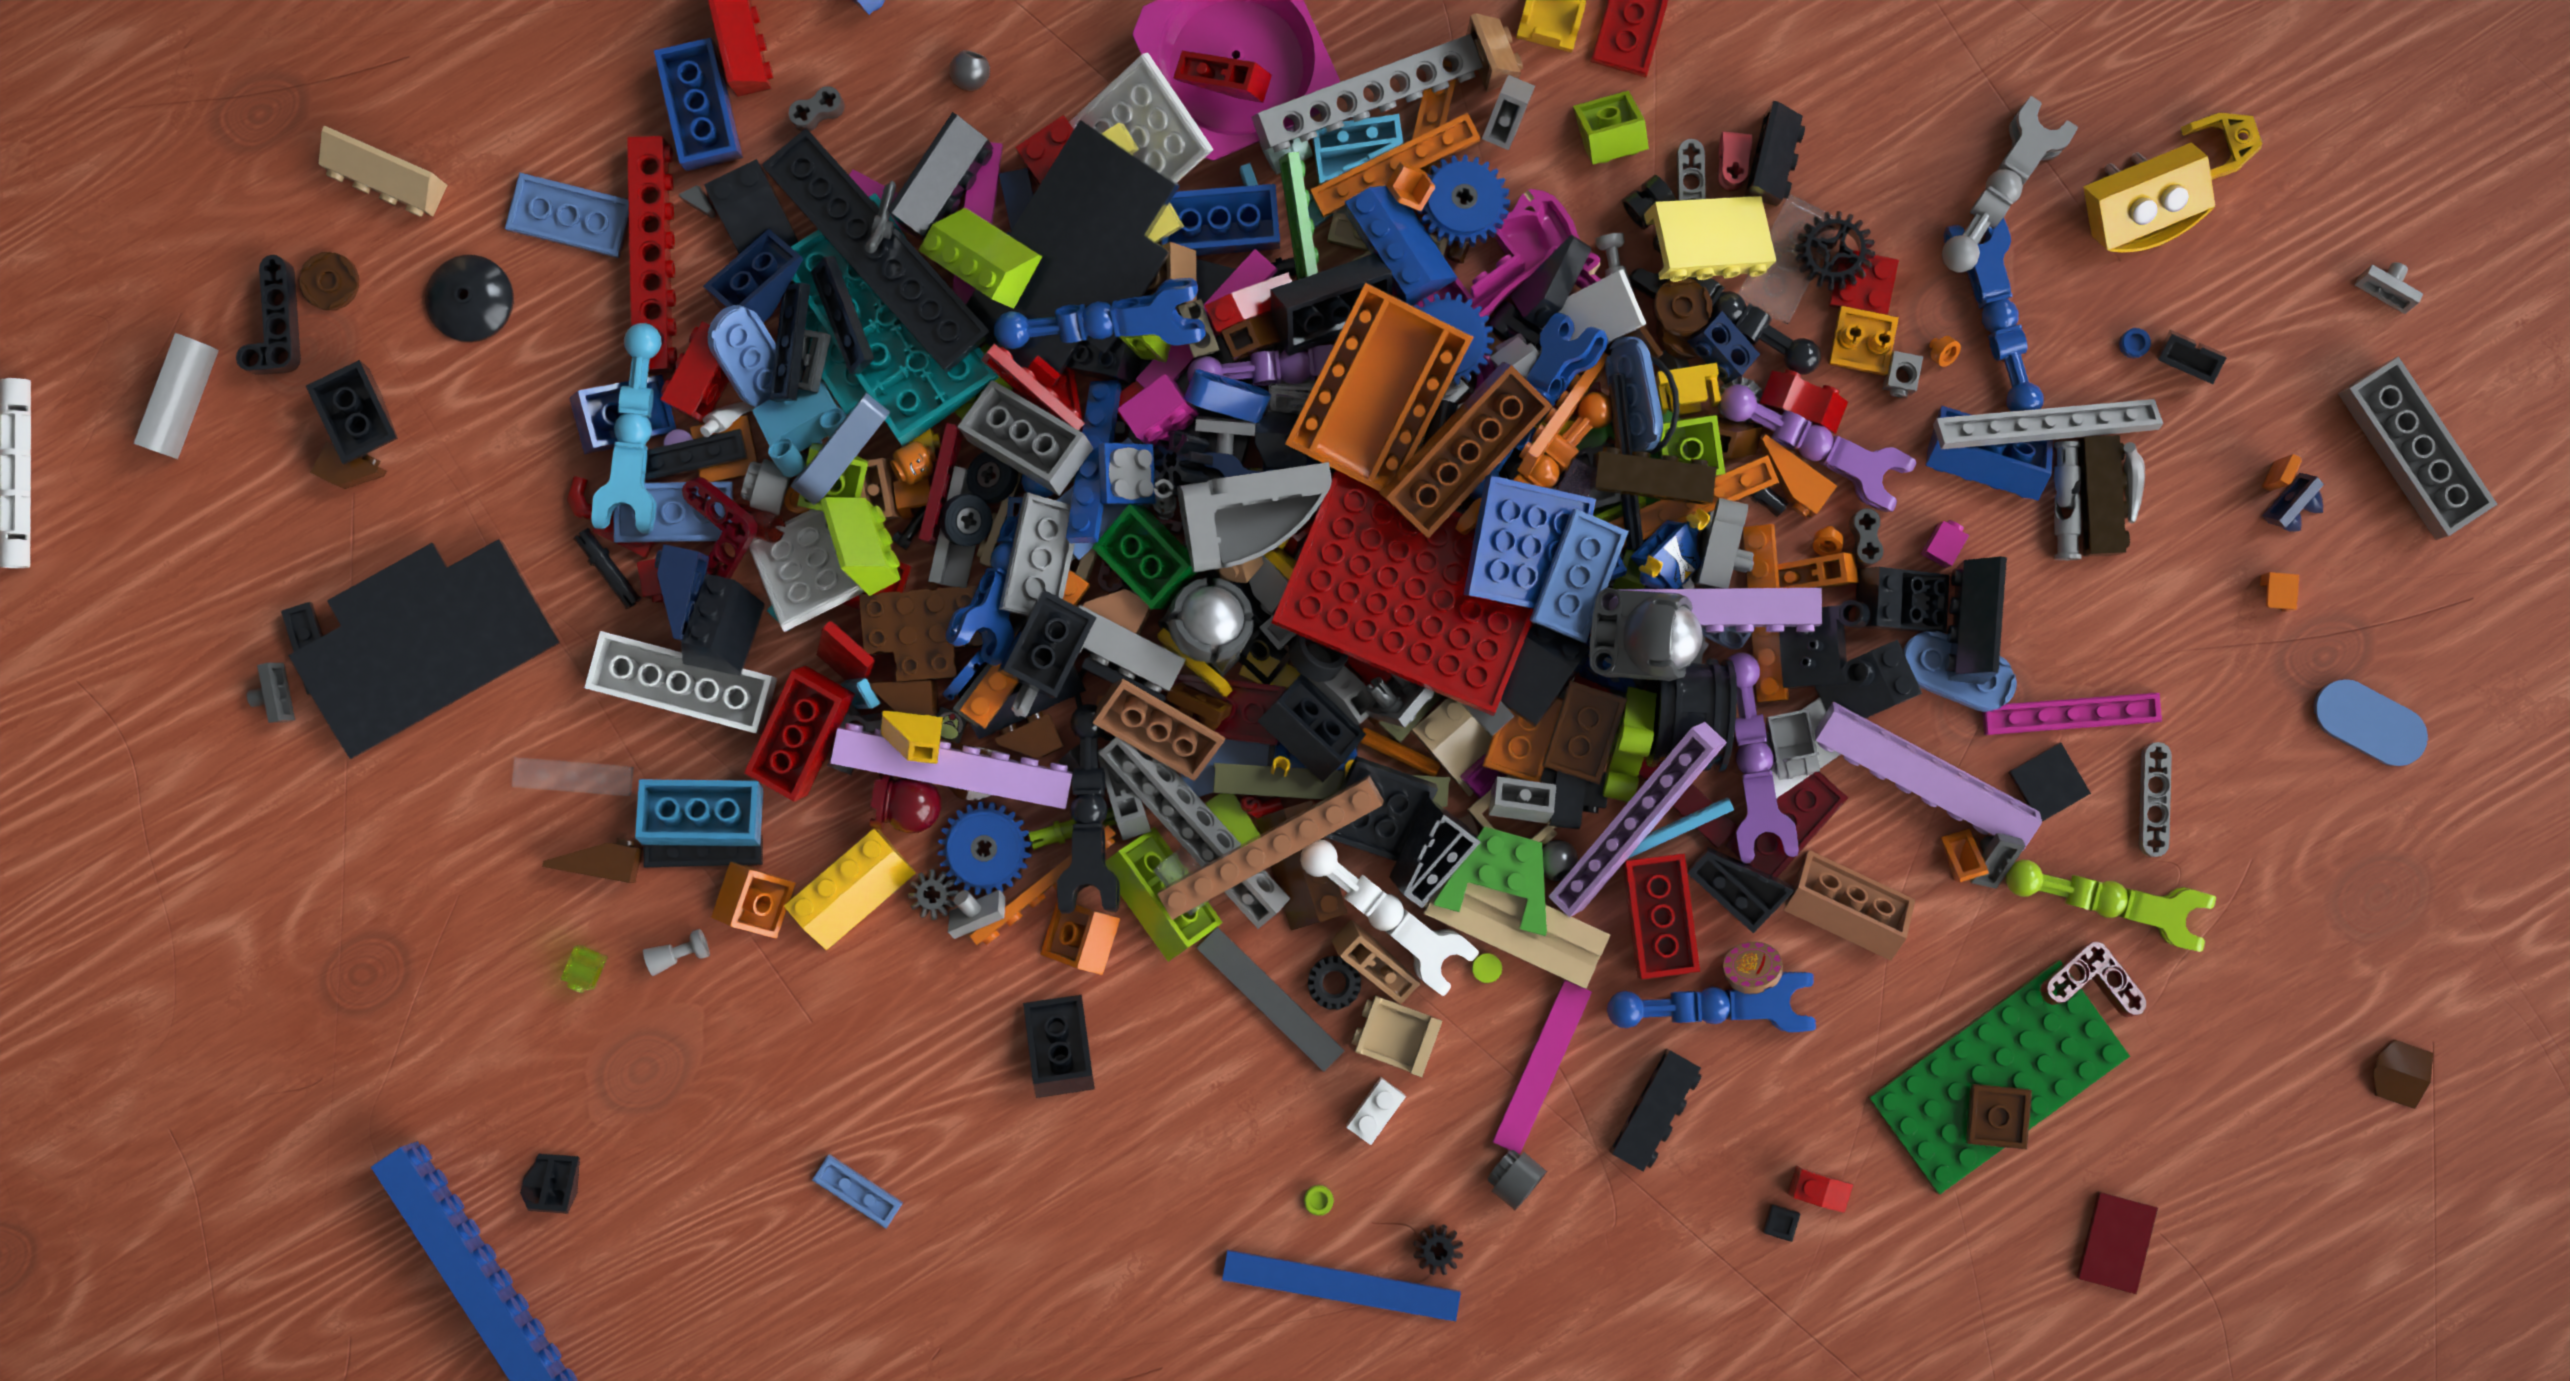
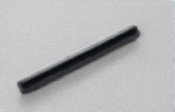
M1622 373L1611 374L1608 377L1615 445L1616 448L1621 449L1620 454L1632 456L1633 444L1625 375ZM1621 494L1625 530L1629 531L1626 537L1627 549L1637 550L1643 544L1638 496Z

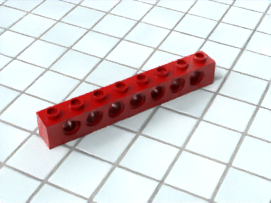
M663 136L627 137L631 326L637 323H647L655 327L661 336L662 344L660 350L654 357L650 358L648 374L673 373V365L677 361V349L672 346V336L677 334L676 319L672 318V307L676 306V293L674 289H671V278H675L676 268L674 260H671L670 249L675 248L674 232L670 231V220H674V205L672 202H669V191L674 189L673 175L669 174V162H673L672 145H668ZM657 163L658 168L655 173L651 175L645 174V168L648 164ZM652 191L658 192V199L654 203H646L648 193ZM652 220H658V229L652 233L647 232V224ZM652 249H659L660 254L657 260L647 261L648 252ZM652 278H659V287L656 290L649 291L647 288L648 282ZM653 307H660V316L657 319L650 320L648 318L649 310Z

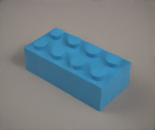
M639 779L635 838L642 845L760 846L763 787L758 781Z

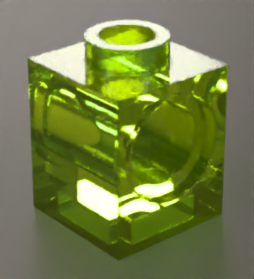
M582 945L574 946L561 980L568 982V988L580 993H584V990L595 989L608 956Z

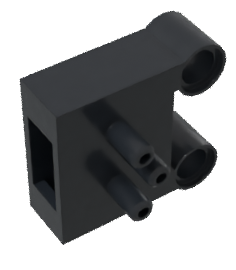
M1847 600L1838 606L1822 607V624L1814 627L1815 631L1796 632V627H1784V632H1779L1783 688L1798 689L1842 684L1859 687L1869 686L1875 679V669L1871 663L1864 660L1852 659L1847 662L1844 625L1853 628L1866 626L1871 619L1869 607L1859 601ZM1857 606L1860 610V616L1856 621L1851 622L1849 611ZM1861 665L1865 671L1864 676L1860 681H1856L1853 671L1857 666Z

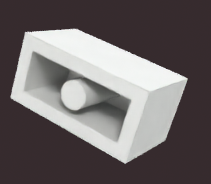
M1380 1077L1346 1124L1347 1128L1372 1145L1405 1099V1094Z

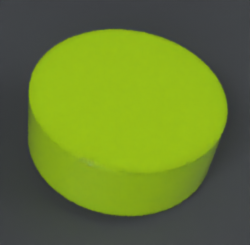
M1484 953L1477 956L1473 961L1472 972L1479 981L1491 983L1500 977L1502 964L1495 955Z
M1324 1185L1310 1187L1304 1196L1305 1207L1313 1215L1320 1216L1328 1213L1334 1203L1332 1192Z

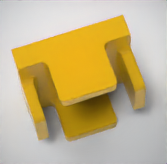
M1526 0L1516 38L1572 53L1586 0Z
M1717 363L1669 370L1678 389L1679 416L1699 413L1701 411L1700 402L1706 401L1708 398L1706 388L1709 391L1711 407L1719 405L1721 397L1717 376L1719 375ZM1661 371L1657 373L1655 380L1662 415H1665L1668 411L1666 395L1669 396L1671 412L1673 413V395L1667 376Z

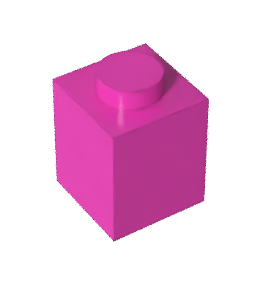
M1948 520V522L1942 521L1935 527L1921 555L1944 568L1951 567L1969 535L1963 532L1964 527L1952 520Z

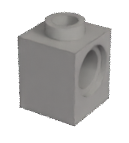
M1898 351L1892 352L1888 375L1884 377L1882 390L1890 391L1891 396L1907 398V395H1912L1916 392L1923 356ZM1897 369H1903L1907 372L1909 377L1907 383H1902L1896 378Z

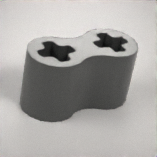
M825 86L820 88L811 99L798 100L791 104L789 117L794 126L801 132L805 128L813 131L822 120L835 119L842 115L845 104L840 93L835 88ZM828 98L833 100L834 105L832 107L827 105L826 100ZM803 111L806 112L808 118L805 121L801 119L800 115Z
M1862 509L1849 520V528L1855 538L1852 554H1855L1856 564L1865 567L1877 563L1882 558L1884 551L1877 536L1880 527V517L1872 509ZM1863 517L1865 521H1870V526L1866 529L1864 525H1859V520L1863 519ZM1866 547L1868 550H1873L1874 553L1869 559L1866 554H1862V549Z

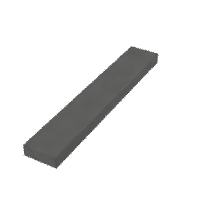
M1218 927L1197 947L1214 966L1321 1070L1325 1072L1345 1051Z

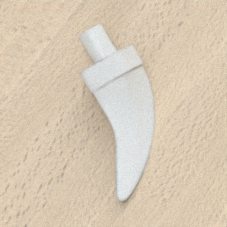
M740 402L716 409L702 419L705 425L700 428V431L705 437H709L712 433L723 432L742 414L752 411L756 407Z

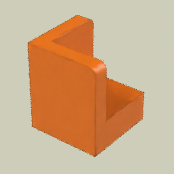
M1402 161L1399 162L1386 185L1397 202L1418 211H1422L1435 189V185L1424 170Z
M929 477L913 485L907 484L905 481L893 482L896 507L903 519L914 517L913 508L927 506L932 485Z
M2275 572L2261 574L2260 586L2267 587L2266 607L2282 609L2284 612L2297 610L2299 575Z

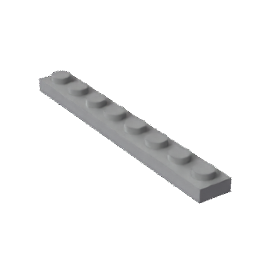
M2155 399L1944 417L1937 418L1933 426L1941 449L2152 431L2159 430L2163 425V421Z

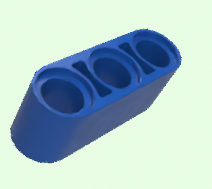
M1200 369L1194 371L1184 395V399L1195 406L1253 423L1261 421L1271 398V394L1261 387Z

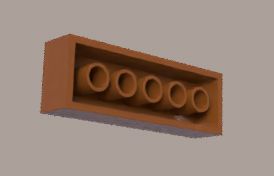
M1502 362L1379 494L1421 534L1429 538L1485 479V476L1491 473L1553 406L1512 365Z

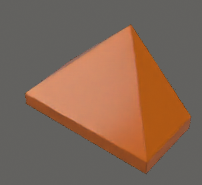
M1970 829L1941 837L1954 881L1963 882L1989 874Z

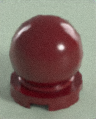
M879 773L880 780H875L871 800V808L876 809L875 819H870V828L883 830L886 823H890L896 830L905 833H919L930 828L936 822L941 811V796L932 783L903 777L895 781L892 775Z

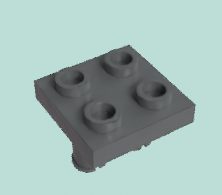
M1391 674L1393 677L1387 684L1384 683L1381 677L1372 679L1370 681L1371 684L1366 686V690L1373 696L1374 700L1365 709V712L1372 719L1401 727H1406L1407 724L1411 723L1415 719L1417 712L1435 694L1432 690Z

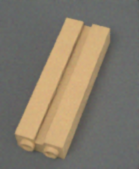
M1447 881L1425 904L1423 914L1585 989L1611 936L1578 919L1568 917L1565 913L1545 905L1546 936L1521 930L1519 927L1527 901L1526 898L1473 883H1467L1460 912L1433 905L1434 900Z

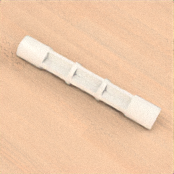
M5 378L0 379V567L30 568L31 380Z

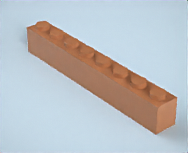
M1370 775L1161 888L1157 894L1170 918L1173 920L1381 807L1384 800Z

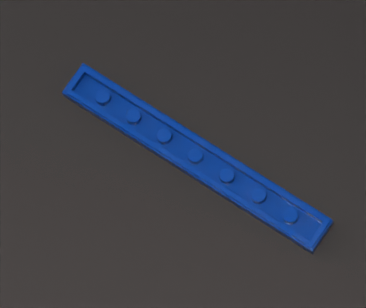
M1228 1249L1222 1278L1223 1281L1455 1322L1461 1295L1460 1290Z

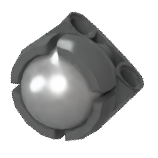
M1207 578L1191 581L1178 591L1166 614L1158 621L1161 630L1165 628L1170 633L1173 642L1183 654L1195 661L1205 662L1220 676L1224 677L1240 660V653L1252 635L1254 621L1251 620L1253 612L1250 602L1240 588L1227 580L1213 578L1211 583L1207 584Z
M1613 588L1601 590L1597 595L1592 617L1590 637V667L1592 670L1608 678L1620 677L1663 681L1683 678L1686 674L1685 668L1698 655L1703 640L1700 622L1694 613L1691 612L1693 609L1691 601L1679 593L1627 591ZM1617 596L1618 604L1615 609L1610 610L1609 602L1613 597ZM1611 656L1612 664L1609 669L1604 670L1603 661L1606 657Z

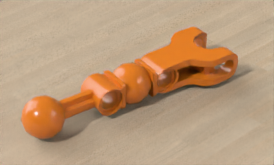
M1591 392L1584 396L1578 406L1579 417L1562 436L1558 433L1528 477L1519 473L1513 480L1550 489L1555 486L1559 480V475L1578 455L1579 450L1576 446L1590 430L1603 428L1612 422L1610 397L1602 392ZM1481 498L1476 499L1459 519L1455 529L1461 534L1467 535L1476 528Z

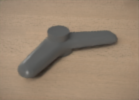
M890 181L884 187L878 215L875 216L871 236L865 244V250L868 253H874L883 238H891L894 222L888 221L890 213L887 210L893 202L896 191L894 181Z

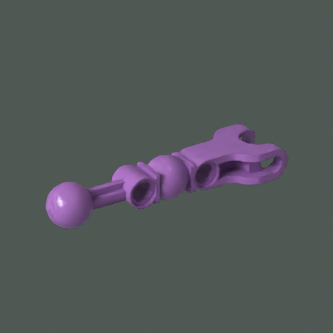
M1333 345L1316 346L1307 349V352L1304 350L1290 356L1286 354L1285 350L1280 354L1278 351L1256 352L1250 355L1251 361L1221 364L1211 356H1201L1191 362L1188 367L1187 378L1190 383L1194 371L1200 369L1235 380L1253 379V385L1255 386L1281 384V380L1289 384H1299L1309 377L1310 381H1314L1317 379Z
M1732 385L1726 388L1721 395L1720 409L1729 420L1740 422L1749 418L1774 431L1771 438L1779 444L1792 450L1798 449L1799 453L1807 460L1819 461L1820 464L1851 480L1855 487V493L1861 502L1883 512L1894 511L1897 500L1884 489L1882 483L1883 475L1888 469L1900 473L1913 471L1916 465L1914 458L1894 447L1871 452L1838 435L1833 437L1832 433L1825 426L1811 425L1812 422L1791 411H1784L1781 416L1758 404L1754 392L1744 385Z
M1738 652L1727 659L1733 661L1736 672L1739 718H1736L1735 733L1737 746H1740L1736 753V763L1738 769L1744 774L1742 778L1748 813L1746 819L1740 824L1736 832L1740 857L1744 864L1752 862L1755 856L1754 841L1764 832L1775 833L1779 836L1786 855L1795 857L1799 852L1796 826L1788 816L1782 814L1778 809L1772 771H1770L1774 755L1771 748L1765 743L1767 742L1763 714L1757 715L1753 685L1760 676V667L1752 655Z

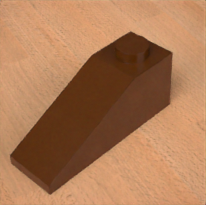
M617 838L616 843H604L545 860L542 867L626 883H636L642 848L634 847L635 841Z

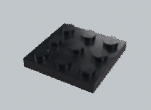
M1356 756L1339 791L1370 775L1384 800L1383 805L1325 837L1397 862L1428 798L1434 799L1438 791L1437 784Z

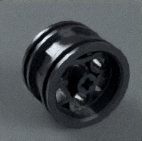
M1709 658L1705 664L1691 663L1685 668L1686 674L1683 678L1671 681L1648 679L1646 691L1657 693L1653 729L1654 736L1648 757H1645L1646 765L1655 768L1658 762L1661 764L1692 727L1706 722L1727 743L1703 771H1709L1713 766L1716 772H1724L1731 756L1736 723L1737 683L1733 661L1724 659L1719 665L1717 659Z

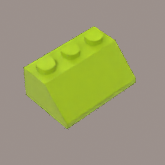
M824 497L821 499L820 502L840 568L869 596L901 580L897 570L900 563L895 553L891 551L890 545L893 541L889 532L884 528L883 522L886 519L878 505L873 506L866 498Z

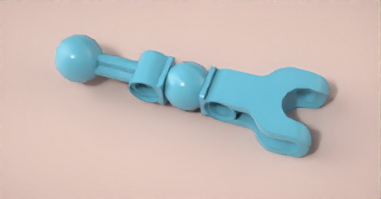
M637 323L631 326L624 337V347L632 357L629 386H622L620 390L618 413L621 415L616 420L614 426V433L618 442L614 444L610 480L606 485L600 487L593 496L592 524L596 529L606 528L610 524L613 510L619 505L624 504L630 505L635 510V526L638 531L643 534H650L654 528L657 503L652 494L645 488L648 450L645 444L650 439L652 433L651 423L648 418H651L653 407V389L647 388L650 358L659 352L662 343L658 330L647 323Z

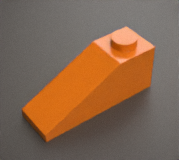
M1765 434L1760 439L1759 446L1764 456H1769L1779 484L1788 501L1793 504L1792 509L1803 517H1807V515L1810 517L1815 516L1837 485Z
M1843 552L1778 564L1780 588L1824 589L1859 583L1855 554Z

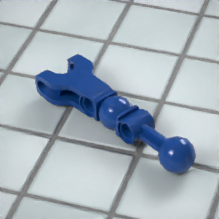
M2003 217L1995 229L1990 226L1985 232L1984 244H1978L1980 251L1978 262L1971 270L1966 272L1969 276L1979 309L1984 308L1982 324L1991 333L1987 337L1992 355L1996 361L2004 359L2012 386L2006 397L2009 411L2042 409L2044 395L2038 386L2029 382L2021 354L2027 352L2028 346L2022 326L2017 325L2019 311L2015 304L2009 300L2013 295L2003 258L2010 247L2011 235ZM1960 225L1946 227L1943 234L1944 243L1954 236L1963 235L1965 232L1963 227Z
M1193 278L1166 280L1153 295L1113 301L1112 306L1107 302L1099 301L1090 304L1086 308L1085 304L1062 306L1056 309L1055 317L1027 319L1020 312L1009 311L1002 314L994 324L996 340L999 344L1009 349L1022 347L1028 342L1030 337L1059 334L1060 340L1064 343L1087 340L1088 335L1093 339L1103 340L1110 337L1113 333H1115V337L1155 334L1168 344L1184 345L1201 341L1205 337L1206 331L1201 320L1183 318L1175 308L1178 304L1192 301L1198 292V285Z
M1555 313L1541 331L1540 344L1542 352L1526 379L1552 406L1555 405V401L1561 397L1576 374L1586 371L1597 364L1608 343L1605 331L1596 327L1586 328L1578 338L1571 340L1575 330L1574 323L1568 315L1563 313ZM1548 412L1536 425L1541 424L1546 419ZM1533 427L1514 448L1522 451L1528 442L1532 443L1533 440L1531 439L1537 429ZM1514 448L1489 475L1500 477L1499 472ZM1485 479L1469 495L1472 499L1482 498Z
M1022 475L1021 482L1026 493L1045 498L1054 494L1027 476ZM1020 510L1017 517L1012 515L1004 521L1000 529V536L997 539L1000 545L995 547L991 553L990 564L992 568H986L971 604L953 613L946 631V640L954 646H962L969 643L976 630L979 631L983 639L980 655L985 662L992 666L1002 663L1014 640V631L1009 619L1010 612L1000 610L999 606Z
M1782 972V977L1777 985L1772 988L1771 986L1765 988L1764 992L1758 994H1745L1735 989L1723 990L1719 987H1709L1701 992H1670L1671 999L1641 1000L1637 994L1631 991L1617 992L1609 1000L1607 1013L1614 1025L1625 1029L1636 1026L1642 1018L1672 1016L1673 1023L1704 1021L1714 1025L1722 1023L1726 1019H1768L1774 1027L1781 1031L1791 1033L1813 1031L1816 1029L1815 1018L1806 1015L1800 1016L1793 1012L1790 999L1795 990L1811 987L1814 983V975L1809 972Z

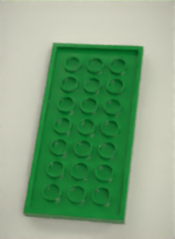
M2061 960L2053 962L1868 1097L1937 1194L1940 1195L2005 1148L1965 1143L1970 1083L2031 1089L2030 1130L2130 1057L2082 989L2078 990L2069 1000L2057 1005H2050L2043 1000L2040 992L2041 985L2063 965ZM2062 983L2054 986L2053 994L2057 996V991L2066 985Z

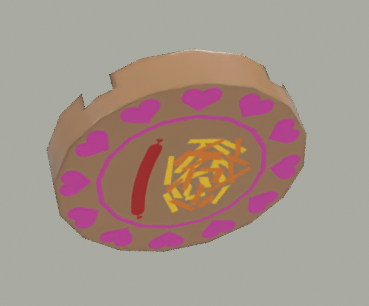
M1763 942L1739 944L1732 948L1724 958L1723 973L1725 979H1727L1733 989L1745 994L1762 993L1765 988L1770 986L1772 988L1777 985L1782 977L1783 963L1779 952L1771 945Z

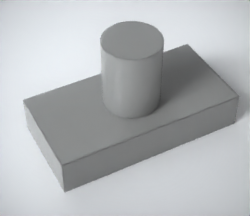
M2399 262L2392 263L2388 272L2372 264L2358 277L2355 286L2404 314L2414 308L2423 296V293L2403 282L2408 268Z
M1197 416L1195 431L1216 433L1215 453L1233 454L1234 434L1255 436L1256 423L1243 419Z
M966 890L959 892L954 898L957 908L949 911L948 933L956 939L1004 919L1006 897L1000 890L976 900Z

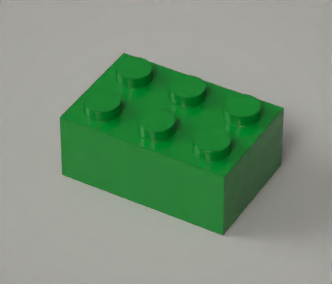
M1129 504L1092 547L1151 609H1166L1178 591L1187 585L1198 573L1192 570L1188 550L1144 505Z

